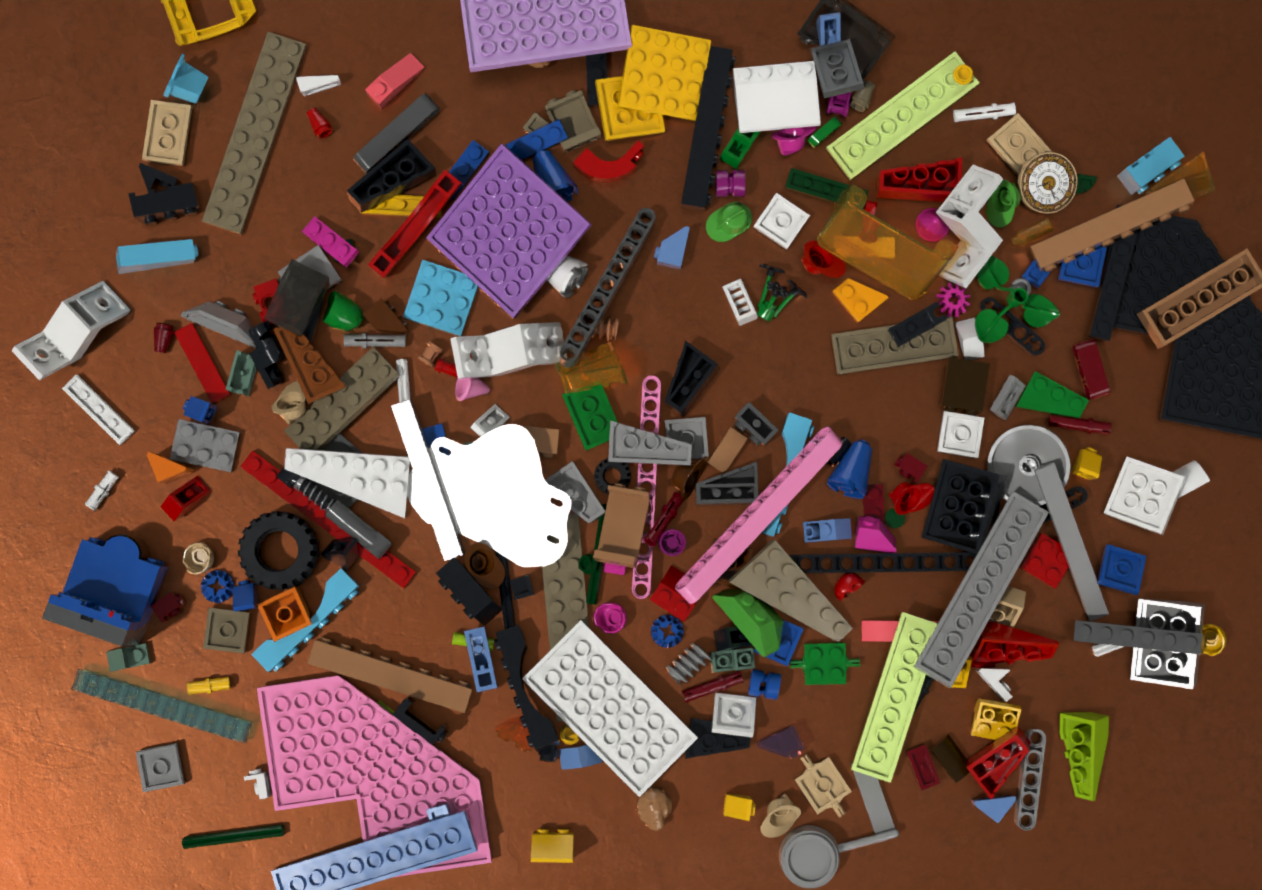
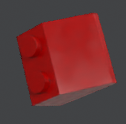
M671 565L649 600L685 622L697 601L689 604L675 589L676 584L685 574Z

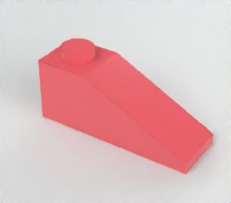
M409 53L376 78L365 91L383 109L425 67Z

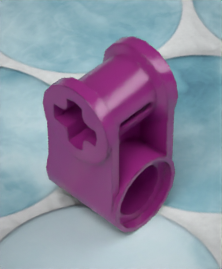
M851 92L830 97L826 113L830 114L832 112L847 117Z

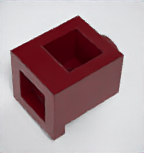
M905 453L903 456L899 455L894 463V466L900 470L899 474L906 479L913 478L911 481L913 484L918 483L927 468L926 464L908 453Z
M170 592L151 605V608L161 623H167L169 621L168 616L173 618L181 612L180 608L186 602L180 593Z

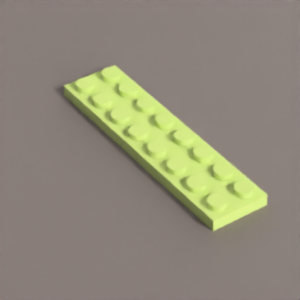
M953 52L826 147V150L850 181L979 85V81L975 76L967 85H959L955 82L953 78L955 68L959 65H965L956 52Z
M901 612L851 770L891 783L926 674L913 666L938 623Z

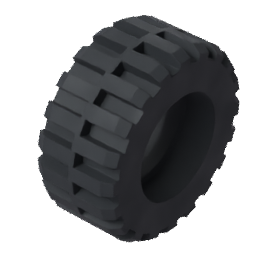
M271 511V513L261 514L259 518L253 519L250 522L248 528L245 527L242 532L244 535L239 539L240 550H238V557L241 558V562H239L241 568L245 569V574L248 578L254 580V583L267 589L283 590L299 586L304 583L303 581L312 575L311 572L314 568L316 569L318 564L317 558L320 557V551H318V545L320 544L315 536L316 532L308 525L309 523L305 519L292 513ZM276 531L290 534L298 545V555L295 562L283 570H274L268 567L263 562L260 553L265 537Z

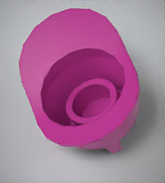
M817 126L782 129L774 132L772 138L777 140L782 155L786 156L803 149L806 136L814 132Z

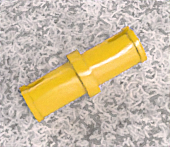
M229 676L217 679L209 677L202 681L187 682L189 695L205 692L212 694L213 691L231 689Z

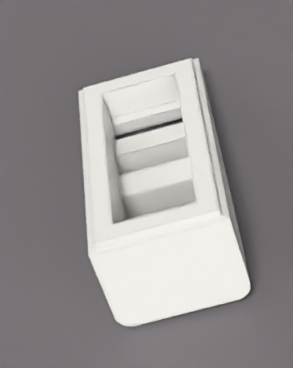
M338 75L296 77L300 92L304 97L342 84Z
M741 279L722 286L739 326L758 318ZM737 288L741 289L740 291L733 293L731 295L729 293L730 291H733ZM744 295V298L733 302V299ZM747 303V306H744L740 309L736 308L740 305Z

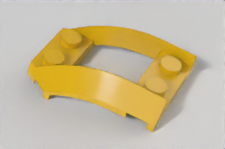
M161 0V4L163 3L173 29L175 42L179 46L210 39L243 26L256 12L252 0H229L235 18L208 28L196 30L185 0Z

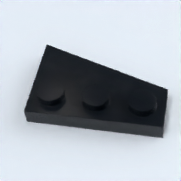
M691 718L689 729L698 739L686 750L685 759L747 749L750 747L751 737L713 733L712 721Z

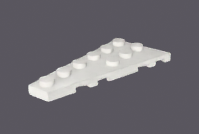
M286 448L284 469L405 518L409 457Z

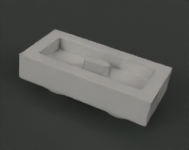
M1009 375L990 410L999 418L1007 420L1026 385L1017 377Z

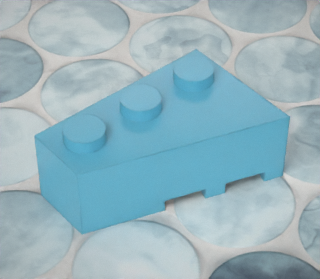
M1169 137L1124 169L1117 177L1131 195L1135 192L1141 194L1149 188L1147 184L1150 181L1154 180L1156 183L1163 178L1165 170L1170 168L1172 171L1182 164L1179 160L1184 157V154L1172 138Z

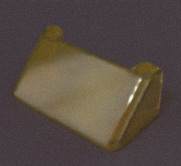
M852 184L844 189L818 233L817 242L819 246L908 299L917 300L922 298L955 255L959 246L948 240H942L932 250L865 211L863 207L867 196L861 188Z

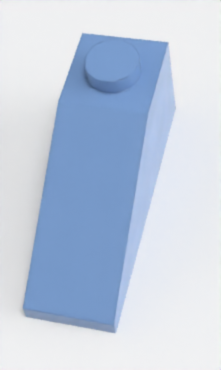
M485 627L464 631L477 693L497 689Z

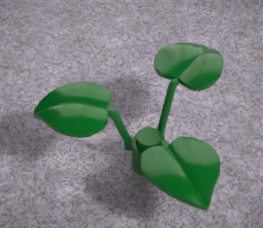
M992 255L977 273V280L986 290L996 287L997 290L1009 292L1007 295L1008 306L998 315L992 309H985L979 312L975 319V329L977 337L981 342L993 343L1006 335L1009 325L1001 317L1012 307L1016 308L1022 305V308L1025 309L1023 313L1025 321L1030 326L1036 328L1047 325L1060 315L1056 306L1042 295H1028L1027 291L1023 288H1016L1014 290L1013 287H1001L1009 279V270L1004 262Z

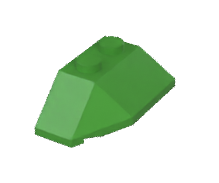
M726 589L713 595L712 598L763 658L779 650L784 621L769 604L744 590Z

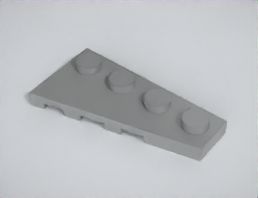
M610 420L608 462L691 466L692 444Z

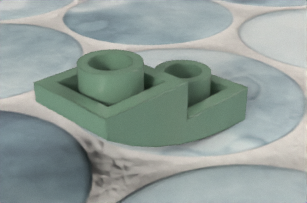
M753 648L709 652L712 659L710 660L711 673L755 668Z

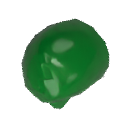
M333 291L330 293L323 322L340 331L348 332L357 328L363 321L362 309L353 300L339 292Z

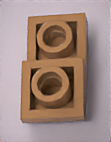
M730 426L710 456L708 463L722 473H725L748 437Z

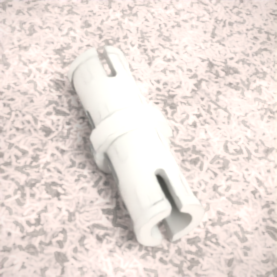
M108 470L99 485H95L94 492L84 504L96 511L105 496H109L110 489L119 477Z

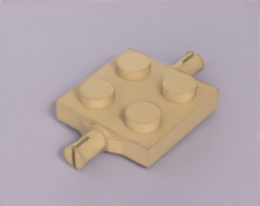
M805 754L804 756L808 763L803 756L800 759L807 769L794 780L817 815L825 809L833 808L838 817H841V813L844 815L846 812L839 802L852 791L829 757L813 764L808 754Z

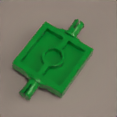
M845 642L804 643L802 660H790V669H803L805 685L846 684L848 667H860V663H853L860 662V658H847Z

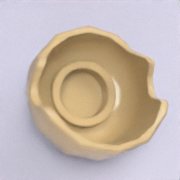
M196 542L186 548L182 561L187 567L188 573L198 575L207 572L212 567L214 554L207 544Z

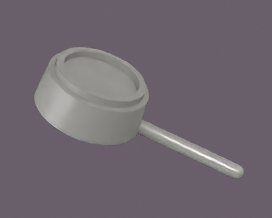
M813 825L800 826L790 831L784 837L779 848V864L785 876L795 885L803 888H818L828 883L837 872L841 852L896 838L899 836V831L893 829L838 845L835 838L825 829Z

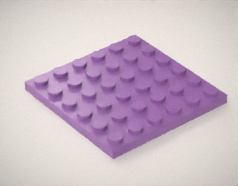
M501 144L426 238L512 318H516L592 224L508 147Z

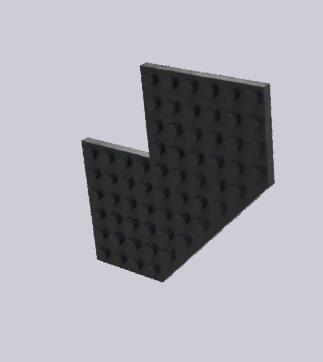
M1172 215L1166 221L1161 222L1159 219L1152 222L1153 226L1145 230L1138 229L1113 328L1149 335L1137 316L1139 312L1225 262L1217 252L1218 249L1211 239L1201 229L1202 226L1197 220ZM1112 244L1108 246L1107 256H1106V261H1105V266H1104V272H1103V277H1104V273H1105V269H1106V265H1107V261H1108V257H1109V254H1110V250H1111ZM1250 296L1235 303L1173 341L1159 420L1262 440V313L1255 307Z

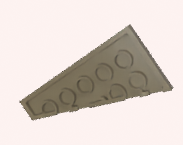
M774 539L728 580L731 584L836 642L843 639L853 629Z

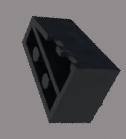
M193 183L169 186L167 189L157 192L154 189L147 190L148 194L135 196V192L128 193L134 218L146 226L157 224V221L165 219V221L177 219L178 215L185 214V216L195 215L198 210H202L197 187Z
M687 341L684 342V348L665 399L667 406L682 417L687 414L720 370L719 365Z
M455 557L436 573L440 578L438 580L440 585L445 590L448 588L453 594L450 596L458 605L460 603L464 605L465 609L463 611L470 619L474 617L486 626L502 611V608L495 603L489 593L476 582L463 564Z

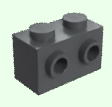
M750 402L733 418L736 420L734 424L742 432L746 430L751 435L749 437L750 440L757 446L759 444L764 446L778 431Z

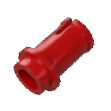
M438 358L434 370L438 371L439 374L442 372L458 378L455 364L444 361L445 358Z

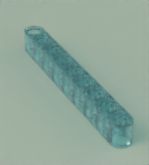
M83 669L77 670L71 688L90 696L242 743L247 742L252 726L250 721Z

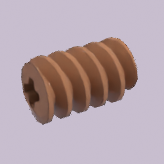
M608 315L606 320L602 318L592 338L594 339L596 334H598L599 340H602L606 335L608 342L611 341L612 337L616 341L619 317H616L614 322L611 321L610 315ZM586 318L583 322L589 325L592 324L594 321L590 318Z

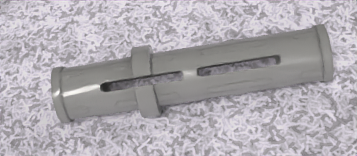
M362 332V334H344V347L362 346L363 349H367V347H406V334H367V332ZM356 339H363V340H373V341H355V340H356ZM377 340H394V341H393V342H390V341H377Z

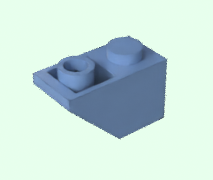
M850 518L803 522L805 543L852 539Z

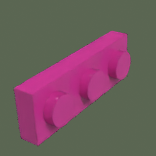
M315 216L302 231L346 268L360 253Z

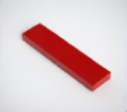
M190 323L175 331L174 334L211 403L215 404L231 395L226 390V384L194 324Z

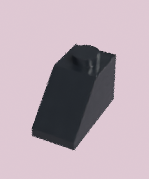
M737 626L713 631L717 652L753 646Z

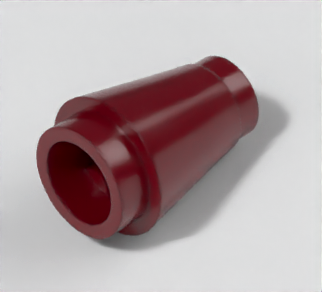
M156 323V327H154L155 352L166 353L174 332L172 330L173 325Z

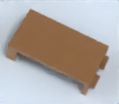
M622 484L608 485L609 497L598 550H594L593 558L597 562L636 568L651 496L644 488L634 487V490L627 489Z

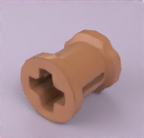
M428 341V346L422 355H419L417 358L433 368V362L443 350Z

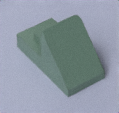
M147 643L106 652L110 672L151 663Z

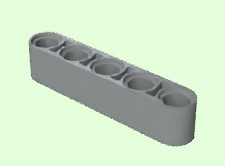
M1030 728L1025 732L1030 741V737L1034 732H1037L1040 738L1036 743L1031 742L1029 752L1021 761L1014 813L1015 824L1025 831L1033 829L1036 824L1046 745L1045 733L1036 728ZM1031 753L1037 755V760L1033 764H1030L1028 761V756ZM1032 773L1035 778L1034 782L1027 784L1025 778L1028 774ZM1030 794L1032 801L1030 804L1025 805L1023 797ZM1024 815H1028L1030 819L1027 825H1021L1020 823L1021 817Z

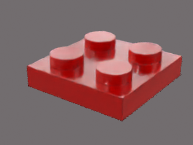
M1039 533L1019 568L1056 589L1069 566L1061 544L1045 534Z

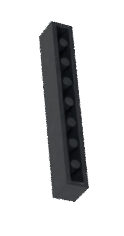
M710 46L682 196V208L705 211V207L710 206L712 194H708L709 186L713 187L715 175L711 174L713 166L717 167L719 156L715 154V149L720 147L722 135H718L719 127H724L725 121L722 109L723 107L727 108L729 96L725 95L726 88L731 87L732 76H729V69L734 68L736 56H732V49Z

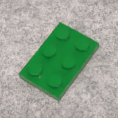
M600 379L562 394L585 451L608 442L610 420L617 423L618 421Z

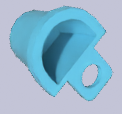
M182 54L163 96L168 98L170 95L196 104L208 80V76L187 64L184 59L185 55Z

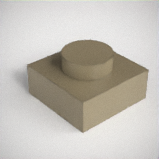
M535 111L522 128L530 133L549 124V122Z

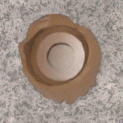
M650 787L640 796L637 802L640 819L651 830L657 831L664 827L665 819L672 809V802L663 789Z

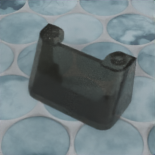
M820 0L797 33L801 36L800 40L809 46L811 44L819 45L816 25L819 15L840 12L841 41L850 39L861 77L864 81L894 41L895 35L848 0Z

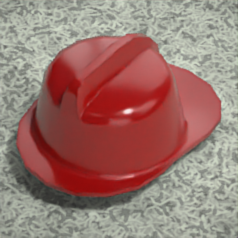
M812 240L804 245V255L801 261L809 273L814 275L824 274L832 278H839L845 274L846 266L843 260L823 244Z
M902 482L889 492V497L895 505V512L899 515H904L927 507L932 501L935 489L929 483L913 485L908 482Z

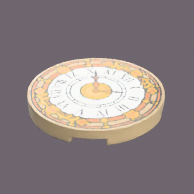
M1053 152L1040 153L1028 159L1018 176L1017 184H1019L1022 201L1031 210L1039 213H1055L1065 208L1072 201L1077 190V174L1072 163L1063 155Z

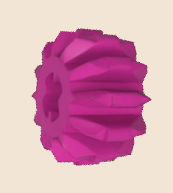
M951 283L947 284V289L941 287L940 291L942 294L936 295V298L941 300L938 301L939 306H943L940 309V313L947 310V317H950L952 312L955 317L959 316V311L964 314L966 312L965 307L970 306V302L965 300L971 297L970 294H963L967 288L963 287L959 290L960 285L955 284L953 289ZM952 295L954 296L953 298L956 297L958 300L955 305H953V302H949Z

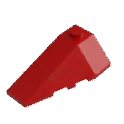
M988 622L969 657H972L970 667L993 668L995 664L1007 662V665H1012L1017 660L1025 659L1027 662L1050 659L1053 658L1059 642L997 622Z

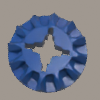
M221 570L210 571L204 576L200 584L201 593L206 600L213 603L224 602L233 593L234 583L231 576ZM218 580L219 585L224 586L225 589H218L216 593L215 589L209 587V585L215 584Z
M672 615L660 616L652 624L651 636L654 642L661 647H674L683 638V625L679 619ZM670 623H672L671 631L676 635H668L665 638V640H663L664 632L661 631L659 627L667 628V626Z

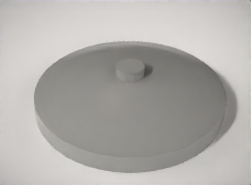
M1021 425L1006 431L995 441L988 456L987 468L988 471L1008 476L1002 496L1005 500H1008L1010 494L1014 491L1040 506L1046 503L1034 470L1052 462L1055 463L1063 488H1065L1070 477L1071 459L1066 445L1054 432L1038 425Z

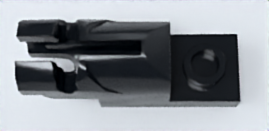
M267 320L249 329L253 342L257 347L249 355L267 388L270 389L285 381L275 362L286 356L276 335L270 334L273 328Z

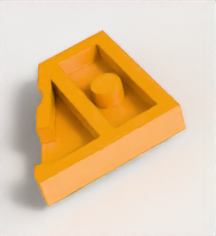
M849 278L832 291L857 323L889 298L887 295Z

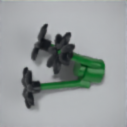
M767 264L759 265V267L768 269L766 273L768 276L761 300L757 306L759 308L758 316L771 321L773 316L777 318L779 312L794 296L796 297L800 293L807 298L806 292L801 290V287H797V284L790 279L787 280L793 287L790 292L787 291L786 286L780 287L777 281L775 283L771 282L775 272L785 274L784 270ZM768 290L773 291L770 301H765ZM781 296L785 300L777 307L774 301Z

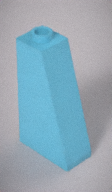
M193 239L118 246L116 251L118 274L194 263L195 257H198L197 245H193Z

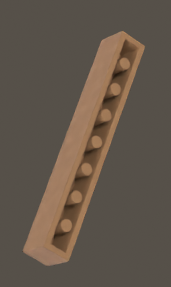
M1182 179L1032 245L1030 251L1039 271L1045 270L1049 272L1056 269L1057 264L1061 262L1065 264L1076 260L1075 256L1083 253L1085 256L1093 253L1095 248L1100 245L1106 247L1113 244L1114 239L1122 237V239L1134 234V230L1150 228L1153 226L1152 222L1159 219L1161 222L1166 221L1172 217L1171 214L1177 211L1180 214L1191 209V205H1193L1195 200L1185 179Z
M321 637L320 640H314L307 664L462 713L467 711L474 689L469 687L470 683L458 680V683L451 682V677L439 674L438 677L430 675L431 671L419 668L416 671L410 669L411 665L404 662H399V665L391 663L392 659L380 655L378 659L371 656L372 652L360 649V652L352 650V646L343 643L337 646L332 644L333 640Z

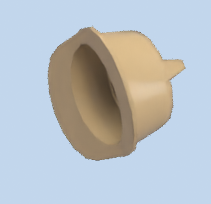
M297 381L286 386L272 405V411L279 414L288 424H292L295 419L301 417L306 411V399Z
M786 794L771 801L767 807V817L760 827L761 833L770 838L785 834L801 815L800 808L795 806Z

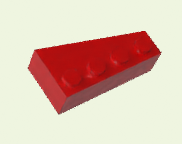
M963 157L949 161H937V163L931 164L923 163L912 167L905 166L881 170L877 177L876 198L944 202L962 179Z

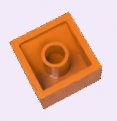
M293 587L257 604L274 642L312 625L308 606L298 587Z

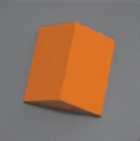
M149 451L147 453L148 460L159 483L168 484L194 472V469Z

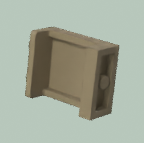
M572 90L566 94V97L551 99L545 105V111L550 122L560 119L568 135L567 139L559 142L564 154L601 139V132L594 121L582 90L578 92L577 90Z

